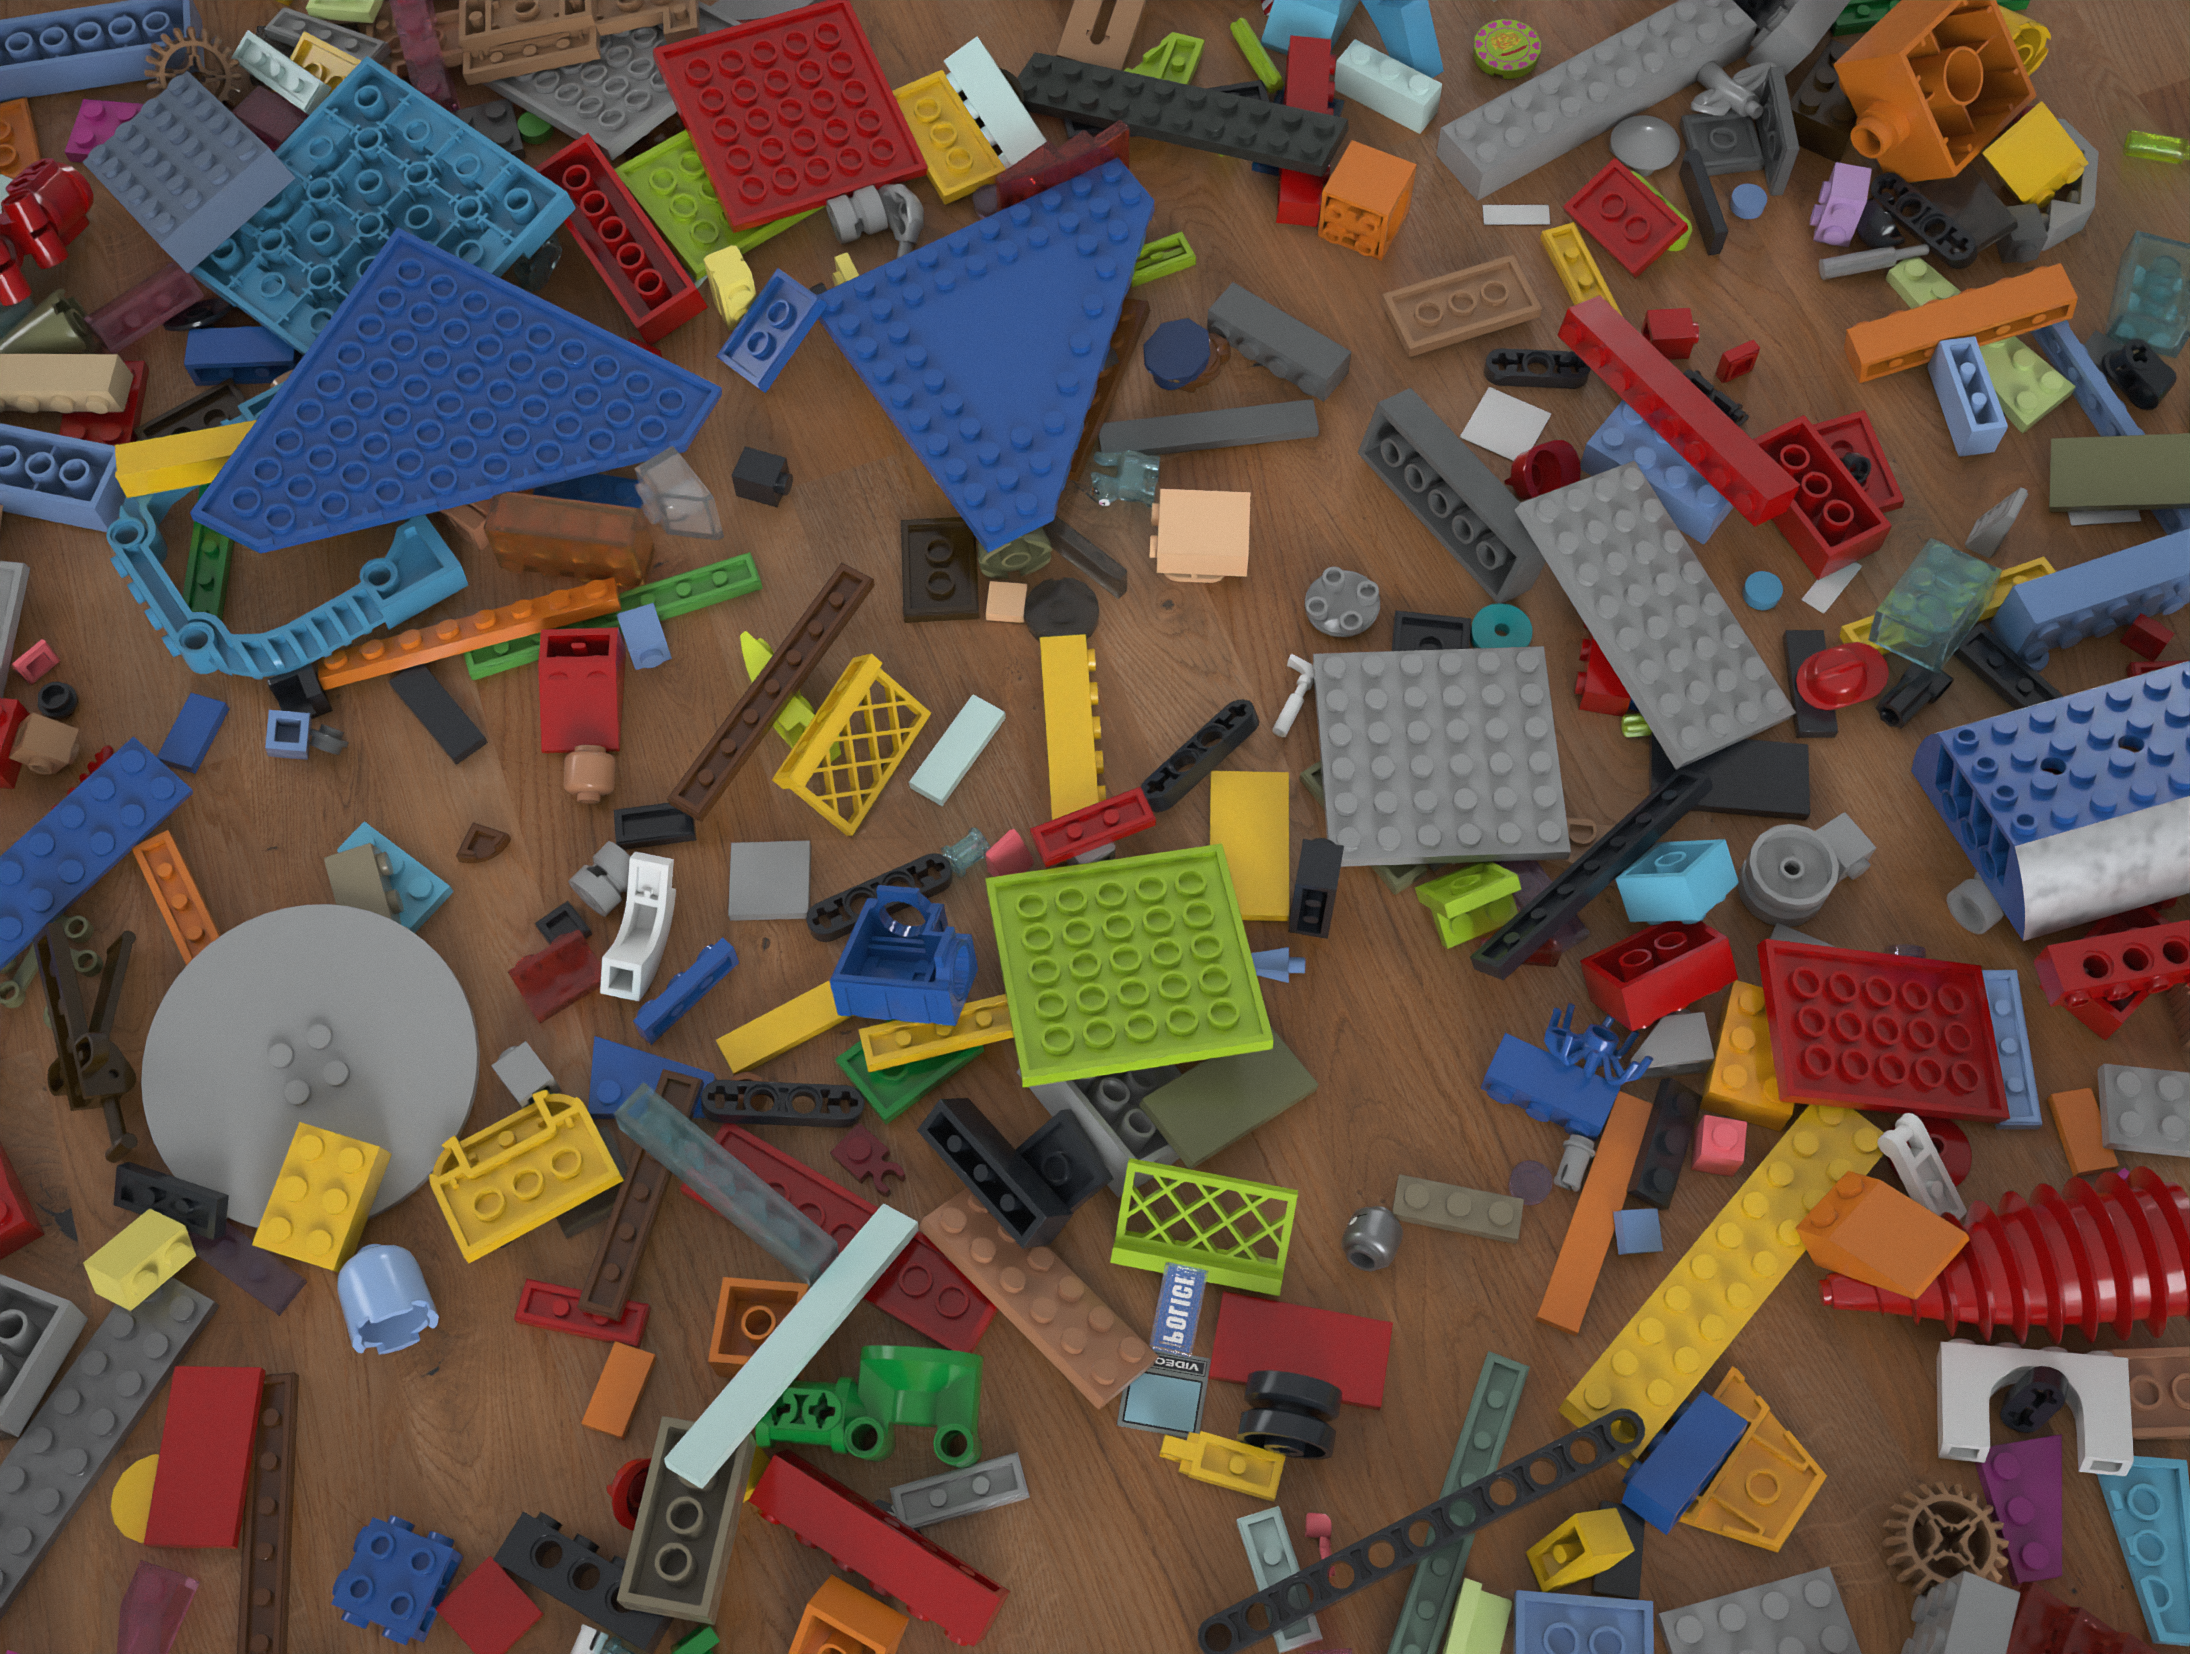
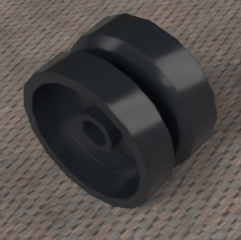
M1272 1370L1249 1373L1244 1400L1253 1409L1241 1413L1237 1439L1242 1443L1283 1454L1286 1457L1308 1460L1331 1458L1336 1431L1326 1422L1338 1418L1343 1392L1328 1382L1306 1375Z

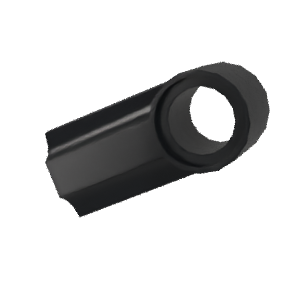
M1921 655L1905 671L1900 682L1878 702L1876 710L1880 714V719L1890 727L1902 729L1924 706L1934 704L1949 688L1954 679L1926 656Z

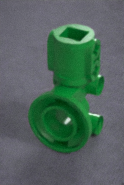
M890 1345L863 1346L860 1353L858 1382L855 1380V1377L845 1376L839 1377L837 1383L793 1380L756 1424L757 1445L759 1448L771 1449L776 1446L777 1442L831 1446L833 1453L847 1454L851 1452L854 1456L871 1462H882L894 1452L896 1446L895 1424L937 1428L933 1441L937 1457L957 1468L969 1467L978 1462L983 1451L982 1441L977 1434L984 1357L967 1352L936 1348ZM790 1405V1412L783 1413L780 1416L781 1409H786ZM832 1407L835 1408L834 1416H828L824 1420V1412L831 1411ZM876 1429L878 1434L877 1443L872 1449L866 1451L863 1446L864 1436L868 1431ZM959 1435H965L967 1439L965 1452L959 1457H952L950 1453L952 1440Z

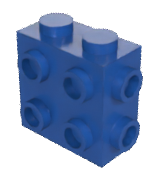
M390 1515L387 1522L372 1517L369 1526L363 1527L355 1540L353 1551L356 1553L348 1569H344L335 1581L332 1591L334 1599L331 1604L344 1611L341 1620L366 1629L371 1621L385 1627L381 1636L405 1646L410 1638L424 1643L438 1613L435 1608L444 1600L464 1556L452 1548L455 1541L442 1534L430 1531L427 1538L412 1533L415 1527L414 1524L396 1516Z

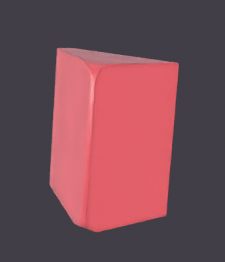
M41 639L13 662L12 667L28 684L32 685L61 660L46 641Z
M1010 829L986 852L987 871L994 877L1024 873L1034 863L1029 850L1015 829Z

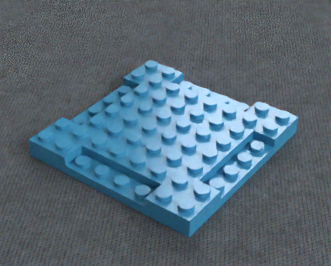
M366 56L274 152L278 159L294 175L295 179L193 268L189 274L233 307H239L295 350L305 355L397 227L500 278L520 255L530 259L576 207L568 193Z

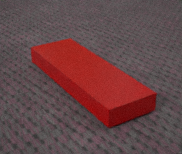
M1137 787L1030 828V835L1045 868L1153 827L1156 825V818L1141 787Z
M526 1278L514 1316L516 1323L612 1344L616 1341L640 1349L651 1312L649 1304L628 1300L621 1321L618 1322L580 1311L577 1305L583 1290Z

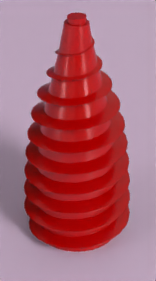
M2137 1166L2132 1169L2126 1181L2117 1173L2111 1171L2102 1172L2097 1177L2093 1188L2084 1179L2074 1176L2064 1184L2061 1194L2052 1186L2040 1183L2033 1189L2028 1204L2017 1192L2012 1190L2006 1191L1999 1201L1996 1214L1984 1201H1973L1968 1209L1964 1225L1952 1213H1942L1941 1218L1966 1232L1970 1240L1917 1300L1836 1272L1827 1274L1825 1279L1818 1280V1293L1822 1306L1830 1305L1833 1310L1880 1312L1882 1317L1884 1313L1912 1316L1916 1327H1918L1921 1317L1942 1320L1951 1337L1954 1336L1958 1322L1962 1321L1975 1324L1983 1340L1988 1343L1994 1324L2008 1325L2020 1345H2024L2029 1326L2038 1325L2043 1327L2049 1340L2054 1345H2058L2062 1338L2064 1325H2075L2082 1338L2091 1344L2096 1339L2098 1324L2108 1323L2118 1339L2127 1341L2131 1334L2133 1320H2141L2148 1332L2154 1338L2159 1339L2163 1336L2166 1329L2167 1317L2183 1316L2190 1322V1199L2180 1185L2175 1182L2164 1183L2152 1169L2145 1166Z

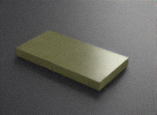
M2190 433L2051 438L2049 512L2190 508Z
M1271 1026L1274 1039L1273 1049L1207 1059L1142 1098L1139 1104L1140 1108L1189 1169H1193L1314 1093L1318 1088L1319 1084Z

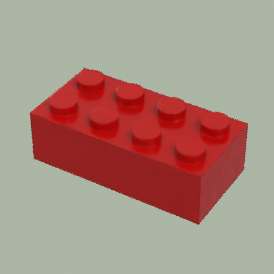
M1805 415L1752 439L1800 484L1788 510L1771 520L1817 580L1881 549L1892 525Z

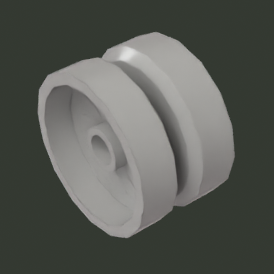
M1794 824L1774 826L1758 837L1739 870V883L1737 887L1741 901L1752 915L1766 924L1775 925L1780 923L1787 927L1802 925L1815 917L1837 883L1839 863L1832 846L1822 835L1812 829Z

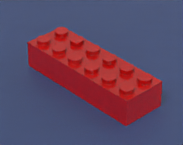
M586 133L533 168L565 190L570 196L576 209L564 220V224L647 344L653 345L708 308L692 280L589 133Z

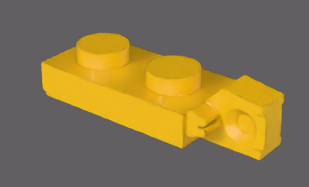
M1200 1431V1434L1189 1432L1187 1440L1165 1434L1159 1455L1162 1458L1181 1463L1178 1472L1189 1475L1188 1477L1272 1502H1274L1286 1457L1283 1454Z

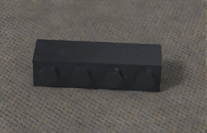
M969 1098L940 1099L917 1129L921 1136L1022 1249L1050 1245L1074 1213Z

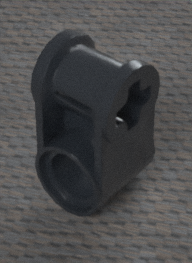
M2139 338L2129 340L2122 349L2111 350L2102 358L2101 366L2106 377L2112 380L2125 393L2133 405L2142 410L2155 409L2177 380L2174 370L2162 361L2147 342Z

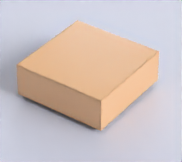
M990 581L986 620L1024 623L1028 592L1027 584Z

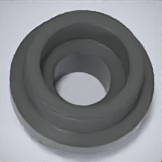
M321 724L319 730L311 728L309 733L312 735L310 745L332 754L340 755L342 748H347L349 744L348 741L342 739L343 731Z

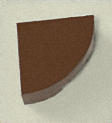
M473 822L456 857L459 862L463 863L485 862L499 855L508 846L511 838L508 833Z

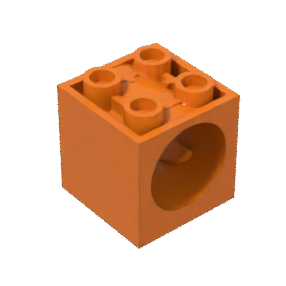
M1351 140L1323 189L1318 236L1330 243L1345 246L1358 251L1364 256H1370L1382 261L1410 211L1417 164Z

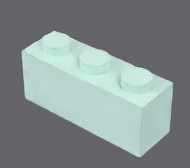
M1356 39L1336 61L1335 90L1419 134L1437 114L1442 83Z

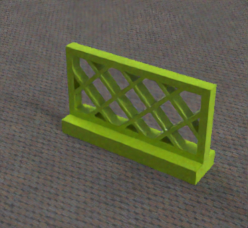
M1129 1158L1110 1263L1165 1274L1168 1273L1169 1264L1204 1271L1203 1281L1280 1296L1299 1190ZM1135 1173L1153 1175L1161 1188L1144 1198L1134 1185ZM1166 1178H1170V1179H1173V1180L1170 1181V1182H1168V1181L1166 1180ZM1183 1182L1195 1183L1203 1193L1202 1197L1188 1206L1183 1203L1174 1191V1188ZM1208 1186L1216 1187V1188H1214L1213 1190H1210V1189L1208 1188ZM1226 1190L1237 1191L1246 1204L1228 1215L1216 1199V1196ZM1167 1194L1179 1211L1162 1222L1149 1204ZM1250 1194L1257 1195V1197L1253 1199ZM1131 1197H1133L1137 1203L1130 1207ZM1269 1198L1288 1201L1286 1213L1271 1223L1258 1206ZM1209 1202L1221 1220L1203 1230L1191 1212ZM1141 1209L1155 1226L1144 1234L1126 1230L1128 1217ZM1252 1210L1263 1225V1228L1245 1238L1234 1223V1220ZM1183 1217L1197 1234L1186 1242L1175 1240L1167 1229ZM1283 1225L1282 1236H1280L1276 1229ZM1225 1226L1229 1228L1239 1242L1228 1250L1217 1248L1209 1238L1210 1235ZM1158 1233H1160V1234L1162 1235V1237H1158V1236H1155V1235H1157ZM1269 1234L1279 1247L1277 1260L1260 1257L1251 1245Z

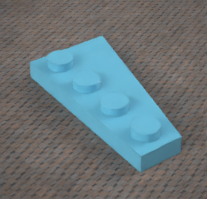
M2134 1456V1462L2127 1476L2097 1474L2152 1642L2154 1644L2190 1646V1485L2187 1460Z

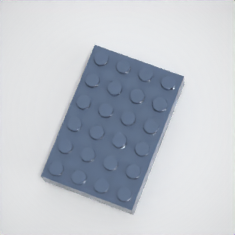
M188 71L183 75L173 78L169 82L167 89L156 98L148 100L135 117L119 125L115 130V134L104 144L94 147L90 151L88 158L83 161L84 165L187 274L295 179L294 175L271 149Z

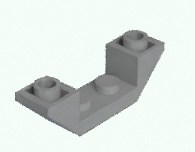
M2059 118L2057 121L2082 151L2089 164L2084 167L2082 175L2069 184L2072 187L2066 202L2051 200L2045 214L2040 213L2048 235L2042 251H2046L2081 231L2095 207L2099 152L2065 119Z

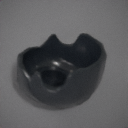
M1875 198L1868 199L1856 227L1862 242L1872 249L1895 247L1904 243L1905 238L1899 232L1890 213L1884 211L1881 200Z

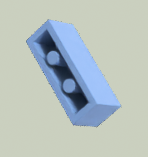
M1976 337L1939 341L1927 368L1958 456L1995 452L2008 425Z

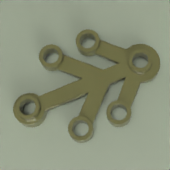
M61 915L53 922H62L64 933L76 943L88 941L94 932L93 925L83 916H73L70 918ZM79 925H84L80 933L74 934L75 929ZM33 941L31 949L13 979L0 984V1003L7 1008H16L24 1002L26 997L25 991L39 969ZM70 948L73 965L78 972L85 977H93L100 973L103 968V960L92 950L79 952ZM16 957L0 971V974L9 973L14 969L17 962ZM93 958L92 965L88 968H83L84 963ZM11 990H15L14 996L6 1000V995ZM46 1006L43 1020L46 1026L52 1030L48 1007Z

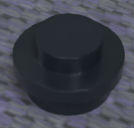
M50 682L44 685L38 693V708L43 715L50 719H61L70 715L78 704L76 691L66 683Z

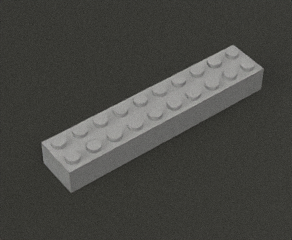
M1679 0L1441 127L1436 156L1478 201L1611 129L1624 119L1635 116L1697 82L1698 73L1706 63L1715 62L1723 68L1747 55L1757 24L1733 0Z

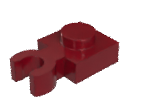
M860 1123L830 1152L831 1157L859 1183L862 1184L871 1176L877 1192L884 1197H889L891 1194L887 1185L883 1184V1179L887 1175H895L902 1182L906 1179L904 1170L900 1165L884 1161L890 1155L889 1149Z

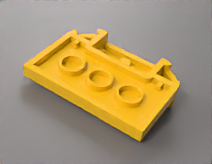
M548 1090L532 1094L535 1101L533 1104L462 1141H459L454 1135L442 1144L444 1151L438 1157L433 1173L429 1174V1181L458 1246L468 1263L479 1259L624 1181L594 1120L578 1097L574 1098L565 1094H550Z

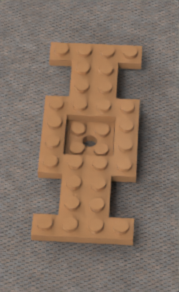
M394 0L382 3L374 22L366 24V35L388 42L392 51L380 65L400 79L406 75L422 74L431 70L456 67L463 64V76L467 85L488 83L493 80L513 76L518 77L532 72L553 70L562 66L601 59L600 36L619 34L624 31L653 27L663 23L664 37L668 45L700 36L701 32L698 0H459V9L404 20V8L401 1Z

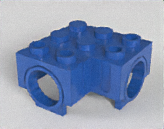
M878 885L876 889L878 899L867 898L830 978L838 1015L851 1017L856 1015L863 1018L883 1020L896 1019L898 1021L927 1024L933 1022L956 1026L978 971L972 934L955 933V928L948 926L944 904L931 903L920 893L919 888ZM892 901L911 904L924 916L925 923L918 926L898 923L889 916L884 906Z

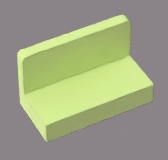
M1464 1578L1458 1588L1442 1654H1500L1512 1607L1511 1600L1482 1591V1583Z

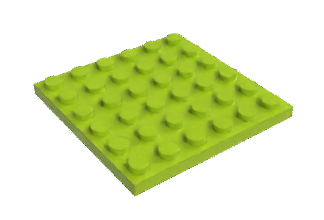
M1222 844L985 878L1023 1087L1273 1049L1274 1039Z

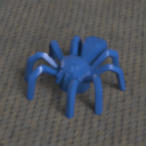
M1568 1003L1562 1026L1563 1029L1557 1027L1562 1011L1559 1008H1554L1544 1037L1545 1045L1552 1055L1560 1058L1564 1065H1573L1583 1058L1586 1061L1583 1070L1587 1078L1593 1077L1596 1068L1603 1066L1606 1081L1611 1085H1622L1625 1082L1636 1081L1641 1078L1654 1060L1652 1056H1645L1641 1063L1633 1061L1624 1072L1618 1060L1629 1051L1640 1034L1638 1031L1631 1032L1622 1047L1617 1050L1619 1038L1610 1030L1615 1019L1609 1014L1602 1025L1590 1024L1585 1033L1575 1034L1570 1029L1575 1005ZM1610 1063L1612 1064L1617 1077L1612 1076Z

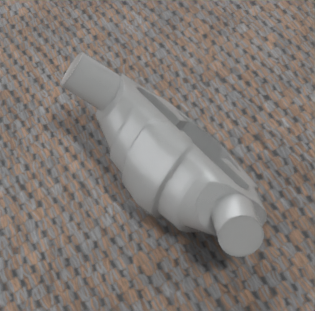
M886 184L877 192L882 201L887 221L894 232L895 240L899 241L897 258L912 252L913 245H916L919 234L924 228V209L917 196L905 185Z

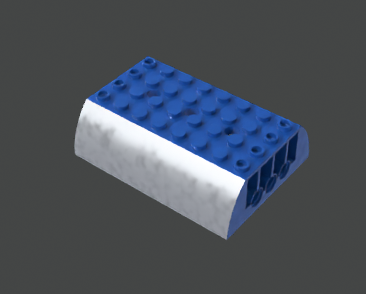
M2190 661L1937 732L1927 736L1920 743L1914 756L1911 772L2023 941L2190 893ZM2120 747H2134L2138 749L2139 752L2133 753L2130 750L2121 749ZM2053 768L2059 770L2062 774L2054 775L2051 772L2042 770Z

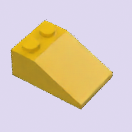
M2042 101L1982 152L2004 186L2022 205L2037 204L2038 209L2049 204L2054 198L2055 192L2064 184H2070L2077 180L2084 172V167L2089 164L2082 151Z

